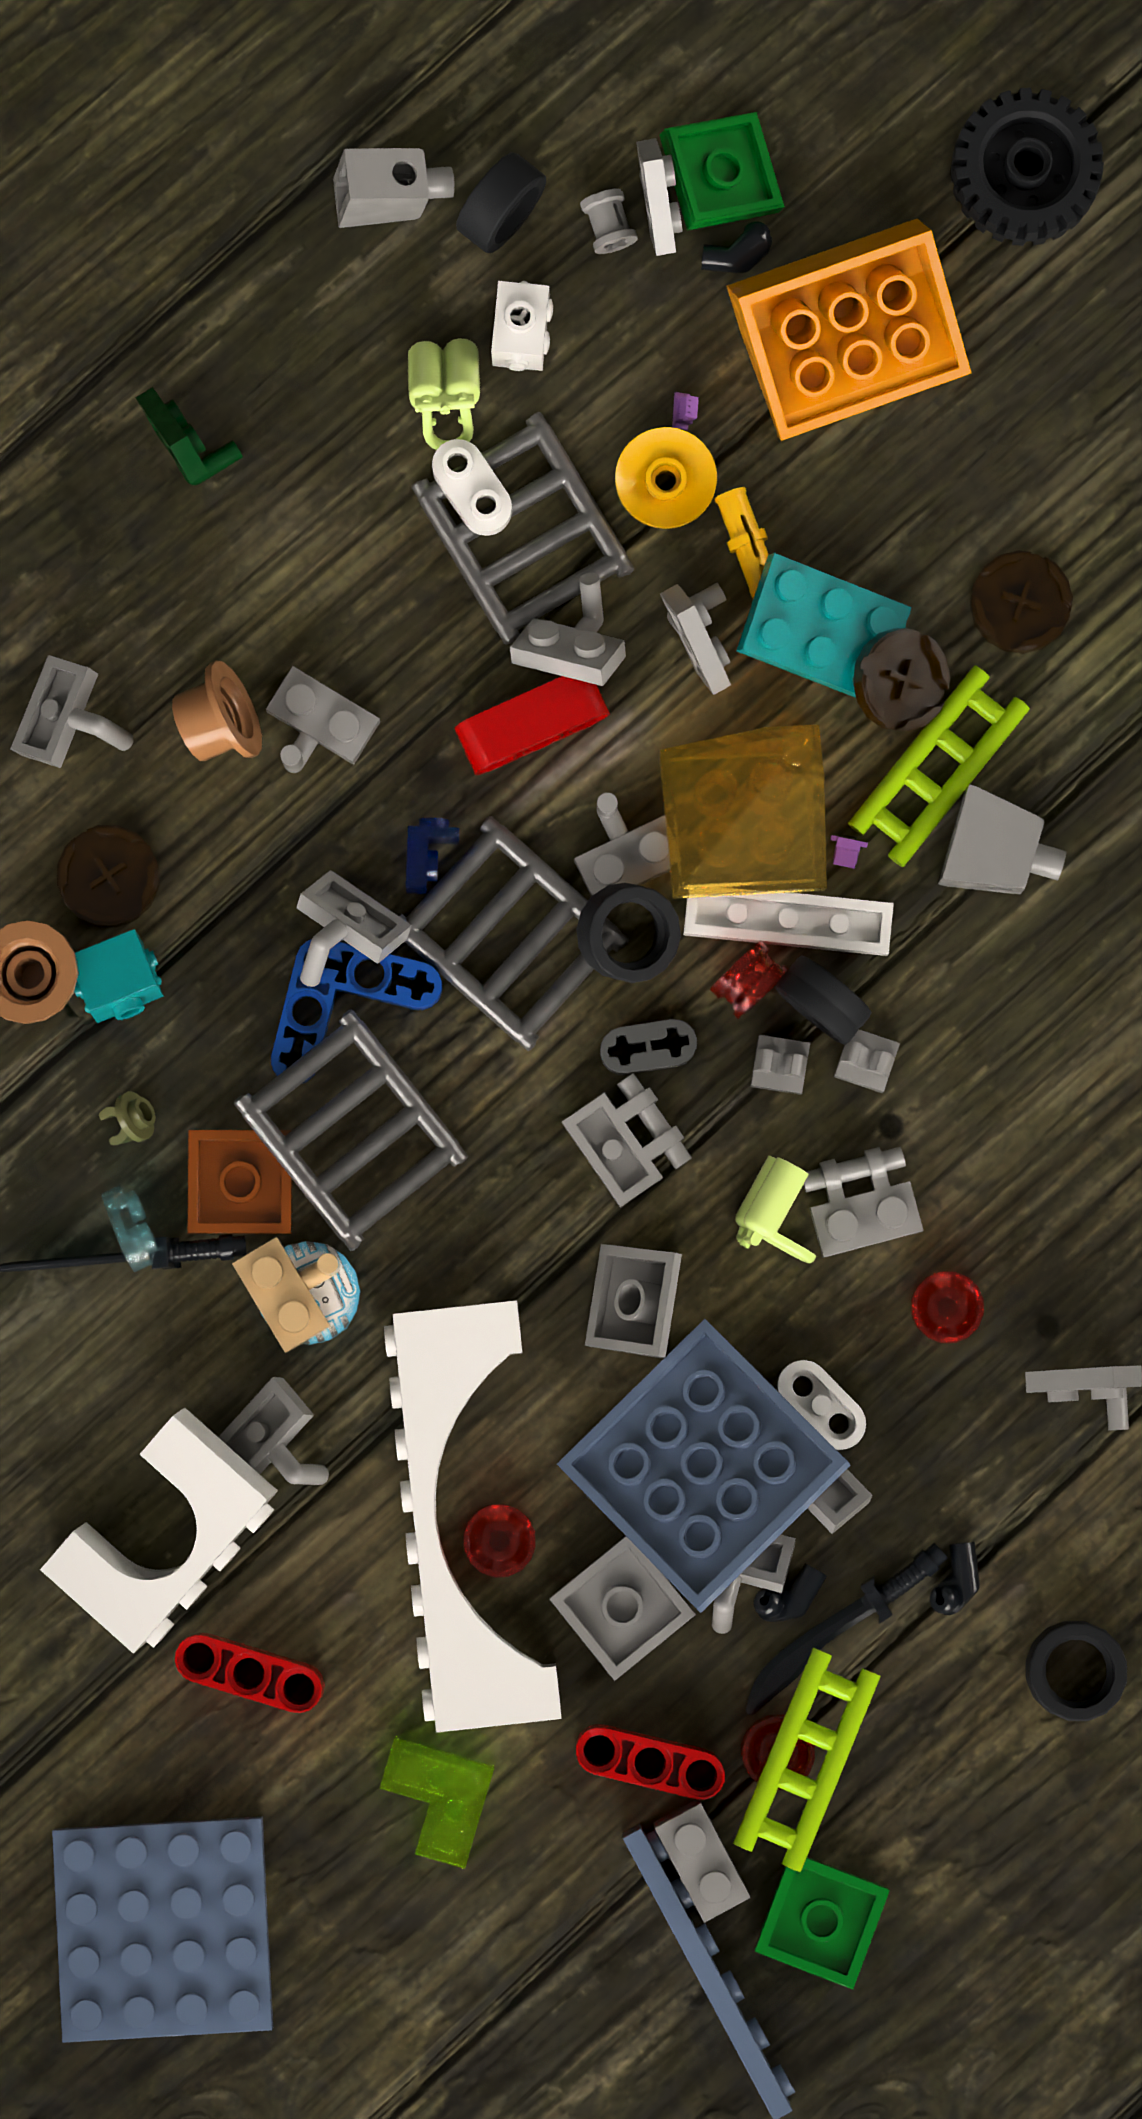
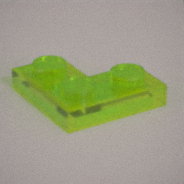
M395 1737L380 1789L430 1803L415 1854L465 1869L495 1766Z

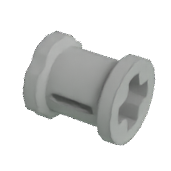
M621 189L604 190L590 195L580 202L582 211L589 215L596 237L593 248L597 254L612 253L624 249L638 240L636 230L629 228L622 206L625 197Z

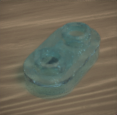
M119 1185L101 1193L117 1240L134 1273L154 1264L151 1253L158 1251L159 1248L147 1222L139 1223V1221L146 1219L147 1216L135 1190L125 1193L122 1186Z

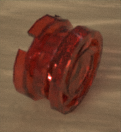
M761 940L754 945L755 948L753 950L750 948L710 988V991L717 999L724 998L730 1005L733 1004V1009L735 1010L733 1015L737 1019H740L778 983L783 975L789 971L785 964L780 966L778 963H775L768 955L770 949Z
M938 1272L926 1277L916 1287L911 1299V1316L916 1328L926 1338L938 1343H956L968 1338L979 1327L984 1315V1300L978 1286L969 1277L957 1272Z
M490 1504L477 1510L467 1521L463 1533L464 1551L470 1563L481 1573L494 1578L509 1577L523 1570L532 1559L536 1547L535 1531L530 1520L517 1508L506 1504Z
M783 1714L766 1715L756 1720L744 1734L741 1743V1759L749 1776L757 1783L785 1715ZM798 1739L787 1768L808 1776L815 1761V1745Z

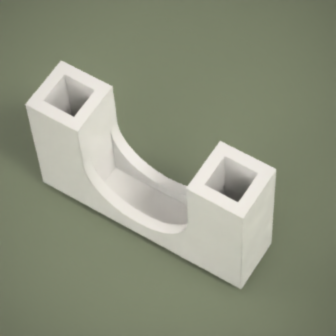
M186 1408L173 1415L140 1453L147 1462L184 1494L194 1511L197 1525L196 1541L186 1562L177 1567L164 1570L141 1567L127 1559L85 1522L69 1535L40 1569L133 1654L146 1642L154 1648L174 1626V1623L168 1617L176 1607L181 1604L187 1610L208 1587L201 1579L210 1568L214 1566L218 1571H221L241 1549L234 1541L247 1527L254 1533L274 1511L267 1503L278 1490Z

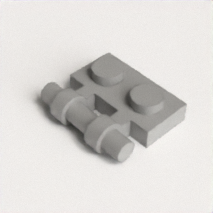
M634 1073L617 1084L628 1102L615 1109L609 1098L603 1093L562 1121L563 1126L620 1208L663 1179L652 1162L658 1156L664 1153L675 1170L692 1159L681 1142L685 1137L677 1126L671 1128L655 1105L658 1098L650 1087L644 1089ZM637 1115L654 1138L653 1141L643 1148L626 1124V1122Z
M880 1147L865 1150L863 1157L836 1163L835 1159L820 1162V1168L806 1171L809 1175L803 1184L805 1192L825 1188L829 1203L809 1208L823 1258L924 1231L910 1181L890 1186L887 1177V1171L906 1166L901 1147L881 1151ZM870 1176L873 1191L845 1198L842 1183Z

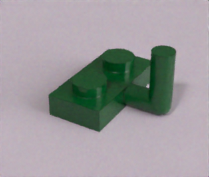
M153 387L135 397L155 433L171 454L189 484L199 485L243 458L237 445L231 440L200 459L199 454L205 451L206 448L192 425L187 423L173 399L164 404Z

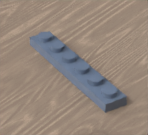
M641 1824L623 1832L622 1838L770 2115L773 2119H779L792 2112L793 2110L787 2097L795 2093V2090L781 2064L774 2068H771L762 2051L770 2046L769 2041L756 2017L746 2022L737 2005L745 1997L732 1972L729 1970L721 1975L712 1956L720 1952L705 1923L697 1928L695 1927L686 1910L694 1906V1903L681 1878L678 1877L671 1881L665 1871L662 1862L670 1857L658 1834L654 1830L646 1835Z

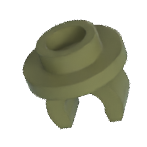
M128 1091L117 1097L114 1106L106 1107L99 1113L100 1120L117 1117L121 1126L120 1133L109 1139L111 1145L124 1144L133 1140L143 1142L154 1133V1123L156 1120L154 1109L147 1099L135 1092Z

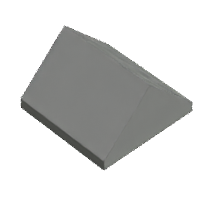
M601 1244L585 1346L664 1359L666 1357L682 1254Z

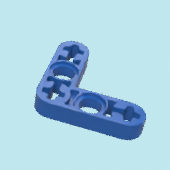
M311 940L306 941L296 955L271 1055L273 1071L278 1076L288 1068L287 1065L281 1063V1057L283 1054L291 1055L296 1042L295 1038H285L288 1028L301 1035H317L314 1045L304 1040L302 1056L326 1038L337 991L413 1010H425L435 1005L442 994V981L439 973L433 966L424 962L389 954L379 962L384 969L382 982L377 987L364 988L356 982L355 970L361 962L371 959L351 945L339 942L330 949L328 959L343 964V953L353 955L346 967L347 982H336L341 974L340 971L324 968L320 983L317 986L310 987L304 985L300 980L302 968ZM392 966H402L399 977L408 980H415L418 973L427 974V983L434 986L432 993H423L421 1000L412 999L411 989L396 985L397 995L386 994L393 979ZM305 997L316 999L322 1007V1015L319 1021L311 1026H302L293 1017L295 1003ZM315 1073L312 1076H310L307 1080H305L302 1084L308 1082L311 1078H313Z

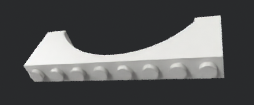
M517 1300L392 1314L393 1325L384 1326L387 1357L397 1356L399 1377H391L389 1381L392 1408H402L404 1428L395 1429L398 1461L408 1460L410 1478L408 1481H400L403 1512H413L415 1532L406 1533L408 1563L419 1564L420 1584L411 1585L414 1617L424 1616L426 1637H417L419 1668H429L431 1689L422 1690L425 1721L435 1720L437 1733L561 1719L556 1663L543 1665L519 1651L497 1634L475 1611L462 1593L449 1568L441 1545L436 1519V1488L439 1466L447 1439L457 1417L474 1391L501 1362L511 1354L523 1353Z

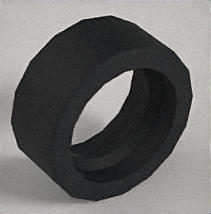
M511 152L505 155L490 168L469 195L456 221L457 230L484 252H495L516 233L533 211L546 186V176L519 154Z
M630 883L608 885L592 895L581 910L576 929L578 946L587 964L602 976L629 983L651 980L666 970L677 954L681 938L679 917L670 901L655 889ZM633 902L641 904L650 911L654 918L655 936L652 947L643 958L636 962L623 963L616 961L607 954L603 947L601 933L604 921L613 908L619 904Z
M1063 1621L1046 1628L1033 1641L1026 1658V1681L1033 1698L1049 1713L1068 1721H1090L1106 1714L1120 1700L1127 1683V1661L1120 1644L1106 1630L1085 1621ZM1069 1640H1084L1093 1644L1102 1653L1106 1662L1107 1677L1102 1689L1094 1697L1082 1702H1070L1060 1698L1050 1688L1046 1679V1663L1050 1653L1059 1644Z

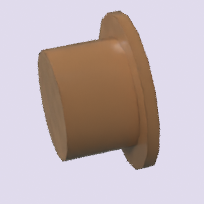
M216 660L209 663L205 669V683L177 694L172 699V710L179 734L189 751L199 761H207L232 749H235L243 757L252 758L257 756L262 750V733L253 703L243 683L223 661Z
M28 920L8 924L0 929V1016L5 1020L23 1024L49 1019L61 1011L74 994L79 974L76 954L65 936L47 924Z

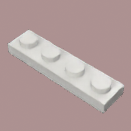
M689 882L683 935L888 956L894 903Z

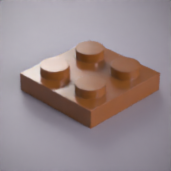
M188 1130L187 1233L292 1234L293 1180L254 1130ZM280 1130V1131L282 1132V1134H283L284 1136H286V1135L289 1134L292 1130Z

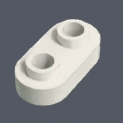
M461 439L450 440L442 444L433 456V475L465 525L476 534L489 536L501 532L508 525L512 515L511 499L504 486L475 445ZM454 457H462L468 464L463 471L454 472L448 467L449 461ZM488 498L495 502L496 508L492 513L482 514L476 508L477 503L482 499Z
M800 1360L787 1365L781 1371L777 1380V1391L836 1450L851 1448L861 1440L866 1429V1419L862 1409L823 1368L814 1362ZM800 1376L807 1377L812 1383V1391L805 1397L798 1396L793 1390V1382ZM837 1413L843 1414L848 1420V1428L841 1434L834 1433L829 1427L830 1418Z

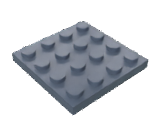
M706 1319L688 1334L557 1463L570 1479L700 1613L851 1466Z
M263 1816L57 1828L52 1830L62 2043L269 2031L273 2029Z

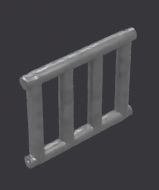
M541 412L533 414L526 420L528 427L481 454L491 469L494 470L538 444L553 470L509 495L512 503L511 517L561 488L565 489L578 514L485 568H481L467 544L480 535L472 532L464 522L456 526L442 502L446 495L436 480L430 483L428 479H423L412 485V489L421 507L493 628L506 645L512 643L520 635L518 630L528 625L533 618L538 619L581 594L579 583L581 575L589 572L599 575L601 582L615 573L620 578L634 571L627 553ZM465 462L452 471L461 472L467 467L468 463ZM496 504L491 505L480 513H492L496 508ZM590 531L604 557L509 612L506 610L493 588L494 585Z
M489 816L480 828L483 834L407 917L403 914L399 917L412 925L405 943L428 964L433 966L438 973L514 1041L518 1042L527 1051H530L539 1039V1036L536 1034L539 1029L594 969L587 964L581 953L522 1019L498 998L573 916L579 920L581 910L588 900L504 825H501L496 819ZM499 848L520 869L446 950L442 949L422 930L491 854ZM537 882L558 903L484 984H481L460 964L529 888ZM606 917L601 934L603 947L608 954L612 949L618 952L628 944L629 938Z
M348 1010L343 1014L342 1019L338 1021L341 1024L338 1029L253 1096L249 1093L245 1096L242 1095L234 1101V1105L338 1238L345 1243L350 1251H353L364 1240L361 1234L449 1163L454 1167L457 1164L463 1163L468 1158V1155L366 1024L360 1020L353 1010ZM354 1042L373 1067L284 1136L267 1115L266 1111ZM386 1083L403 1104L404 1108L317 1177L298 1152ZM418 1123L436 1148L351 1217H348L330 1193Z

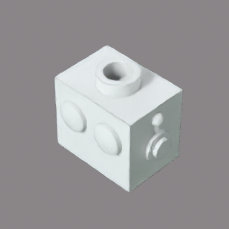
M498 281L491 349L492 366L507 367L514 371H523L524 369L543 371L544 354H547L550 346L547 322H550L553 315L552 299H549V286L530 284L526 281H521L520 283Z

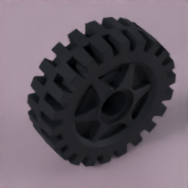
M1020 88L1016 94H1012L1010 90L1002 92L997 99L992 100L990 98L981 104L977 112L974 111L967 119L959 134L952 156L951 182L954 184L953 192L956 201L961 202V211L966 218L972 217L976 221L975 227L982 233L986 230L993 233L992 239L1003 242L1005 238L1013 240L1012 245L1023 246L1028 241H1032L1034 246L1044 244L1049 238L1055 240L1063 236L1068 229L1072 230L1081 221L1096 198L1104 162H1102V143L1097 141L1098 132L1094 124L1086 122L1087 114L1080 107L1076 110L1070 107L1071 100L1062 95L1058 100L1051 97L1052 91L1041 89L1039 94L1032 93L1031 88ZM1022 158L1031 159L1038 165L1040 172L1033 176L1022 175L1015 168L1014 162Z

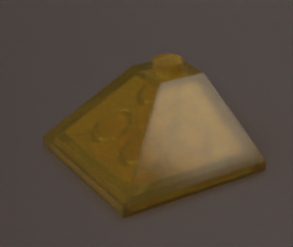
M819 724L765 727L660 749L659 757L673 899L826 890L824 768Z

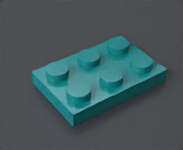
M773 553L767 557L736 651L856 698L853 685L855 663L864 645L878 633L895 628H905L912 607Z

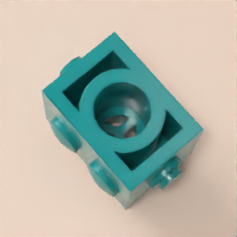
M135 929L75 953L79 974L74 992L77 997H81L84 1000L85 1011L90 1013L97 1023L114 1016L117 1020L131 1018L144 1011V1004L164 997L160 987L162 979L157 976L155 971L157 970L156 965H159L153 950L145 949L143 941Z

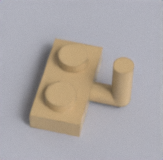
M275 1237L232 1263L285 1353L331 1327L309 1290L340 1271L341 1263L333 1254H322L316 1263L298 1272L278 1237Z

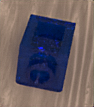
M420 818L419 826H408L406 893L427 894V881H437L438 850H428L429 844H459L460 828L449 827L450 820L443 818Z

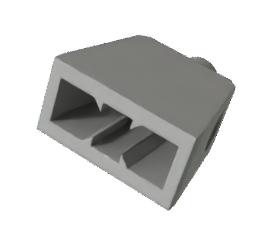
M420 148L344 149L333 178L339 228L415 220L421 217L429 199L454 197V174L452 167L426 168L424 151Z
M969 784L962 798L938 884L947 887L1021 894L1026 887L1030 873L1058 881L1067 851L1039 843L1044 825V820L1041 817L977 786Z

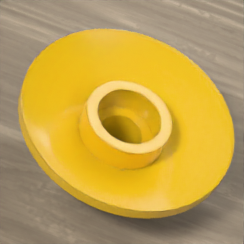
M660 427L639 434L624 448L616 466L615 485L622 505L631 516L651 527L671 529L691 523L708 508L716 490L717 470L710 451L700 439L678 428ZM662 474H668L674 478L675 485L670 490H662L657 486L656 479Z

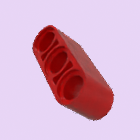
M561 676L462 721L454 729L475 775H481L597 724L607 718L610 712L596 684Z
M200 1632L187 1637L179 1644L175 1652L176 1668L182 1677L187 1680L293 1713L309 1711L318 1704L324 1694L325 1683L323 1676L312 1665L210 1633ZM204 1643L210 1647L214 1655V1663L211 1669L201 1672L191 1668L187 1661V1651L192 1644ZM252 1658L259 1661L263 1666L264 1679L260 1685L248 1687L238 1680L236 1669L242 1659ZM297 1673L304 1674L312 1680L314 1694L309 1701L296 1702L289 1697L286 1691V1682L291 1675Z
M594 1724L586 1727L579 1734L576 1741V1757L579 1764L585 1771L594 1775L701 1800L714 1797L721 1790L725 1782V1771L720 1759L713 1752L704 1748L605 1724ZM596 1735H603L609 1738L614 1745L612 1757L603 1763L590 1761L584 1753L586 1741ZM649 1747L661 1751L665 1757V1764L660 1772L654 1775H644L636 1769L635 1758L642 1749ZM697 1760H706L715 1767L713 1782L703 1788H696L686 1780L688 1766Z

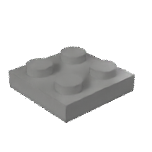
M626 1536L549 1598L614 1681L696 1615L668 1579Z

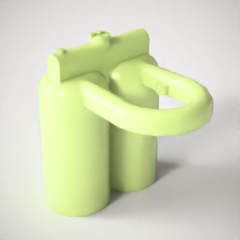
M462 338L450 341L444 347V350L431 341L417 342L408 351L409 400L416 412H422L423 435L426 443L437 450L442 444L450 441L442 440L434 434L433 426L436 425V419L432 418V411H440L441 414L447 415L450 413V410L460 409L461 416L458 417V423L463 425V432L456 439L470 442L474 430L470 408H475V404L480 397L479 351L477 346L472 341Z
M767 1157L735 1216V1221L740 1226L736 1238L741 1246L749 1249L750 1245L757 1246L763 1239L803 1262L812 1263L815 1260L816 1255L777 1233L809 1175L807 1172L782 1158Z

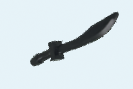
M232 1234L219 1235L217 1239L180 1242L179 1237L149 1238L150 1250L8 1262L0 1264V1272L45 1270L151 1260L152 1269L182 1268L181 1261L208 1260L211 1258H221V1261L234 1260V1257L247 1255L245 1235L232 1237Z
M933 1543L925 1551L922 1549L913 1557V1562L908 1564L904 1570L899 1571V1573L895 1574L894 1577L892 1576L879 1587L874 1585L875 1576L862 1583L860 1587L865 1593L864 1596L813 1627L782 1649L768 1662L753 1684L746 1712L749 1715L755 1714L798 1678L805 1669L813 1647L821 1650L836 1636L875 1612L879 1615V1624L893 1616L892 1611L888 1607L889 1603L898 1599L905 1592L909 1591L910 1588L912 1589L925 1577H931L940 1569L938 1566L948 1557Z

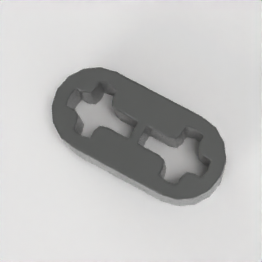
M677 1019L619 1027L611 1030L604 1036L600 1046V1057L603 1065L617 1075H630L679 1067L686 1064L693 1057L697 1048V1037L688 1023ZM670 1029H676L678 1037H687L689 1042L688 1045L681 1047L679 1057H671L669 1049L652 1051L651 1043L665 1040L667 1031ZM626 1037L628 1045L645 1044L646 1052L632 1054L630 1056V1064L620 1065L618 1057H609L608 1049L616 1047L617 1038Z

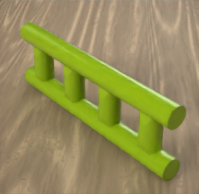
M976 665L971 668L946 699L939 714L922 729L848 822V825L862 836L874 824L893 839L896 845L888 853V857L901 867L907 864L964 793L968 785L972 783L1030 710L1028 705L1017 697H1013L1004 709L981 691V688L989 680L990 676ZM967 706L992 724L973 748L949 730ZM936 745L960 763L942 787L917 769ZM904 784L929 803L910 827L886 809Z
M814 1647L733 1842L736 1846L751 1852L758 1837L787 1849L782 1865L798 1872L802 1871L881 1677L874 1672L861 1668L856 1682L827 1671L833 1655ZM818 1690L847 1701L836 1731L807 1719ZM798 1739L827 1750L816 1780L787 1768ZM778 1788L807 1799L796 1829L767 1818Z

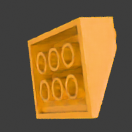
M919 219L902 223L727 285L743 341L781 441L972 374L932 230Z

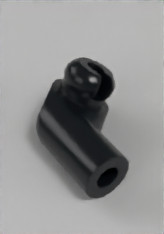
M754 221L744 227V232L730 247L704 244L701 270L732 273L749 272L770 250L772 237L770 236L769 228L762 222Z
M975 1542L949 1544L952 1572L931 1591L929 1597L930 1605L937 1613L944 1615L958 1613L978 1592L980 1580Z
M805 1563L792 1586L783 1587L782 1593L768 1589L758 1591L753 1600L754 1609L763 1620L769 1622L800 1618L806 1614L827 1576Z

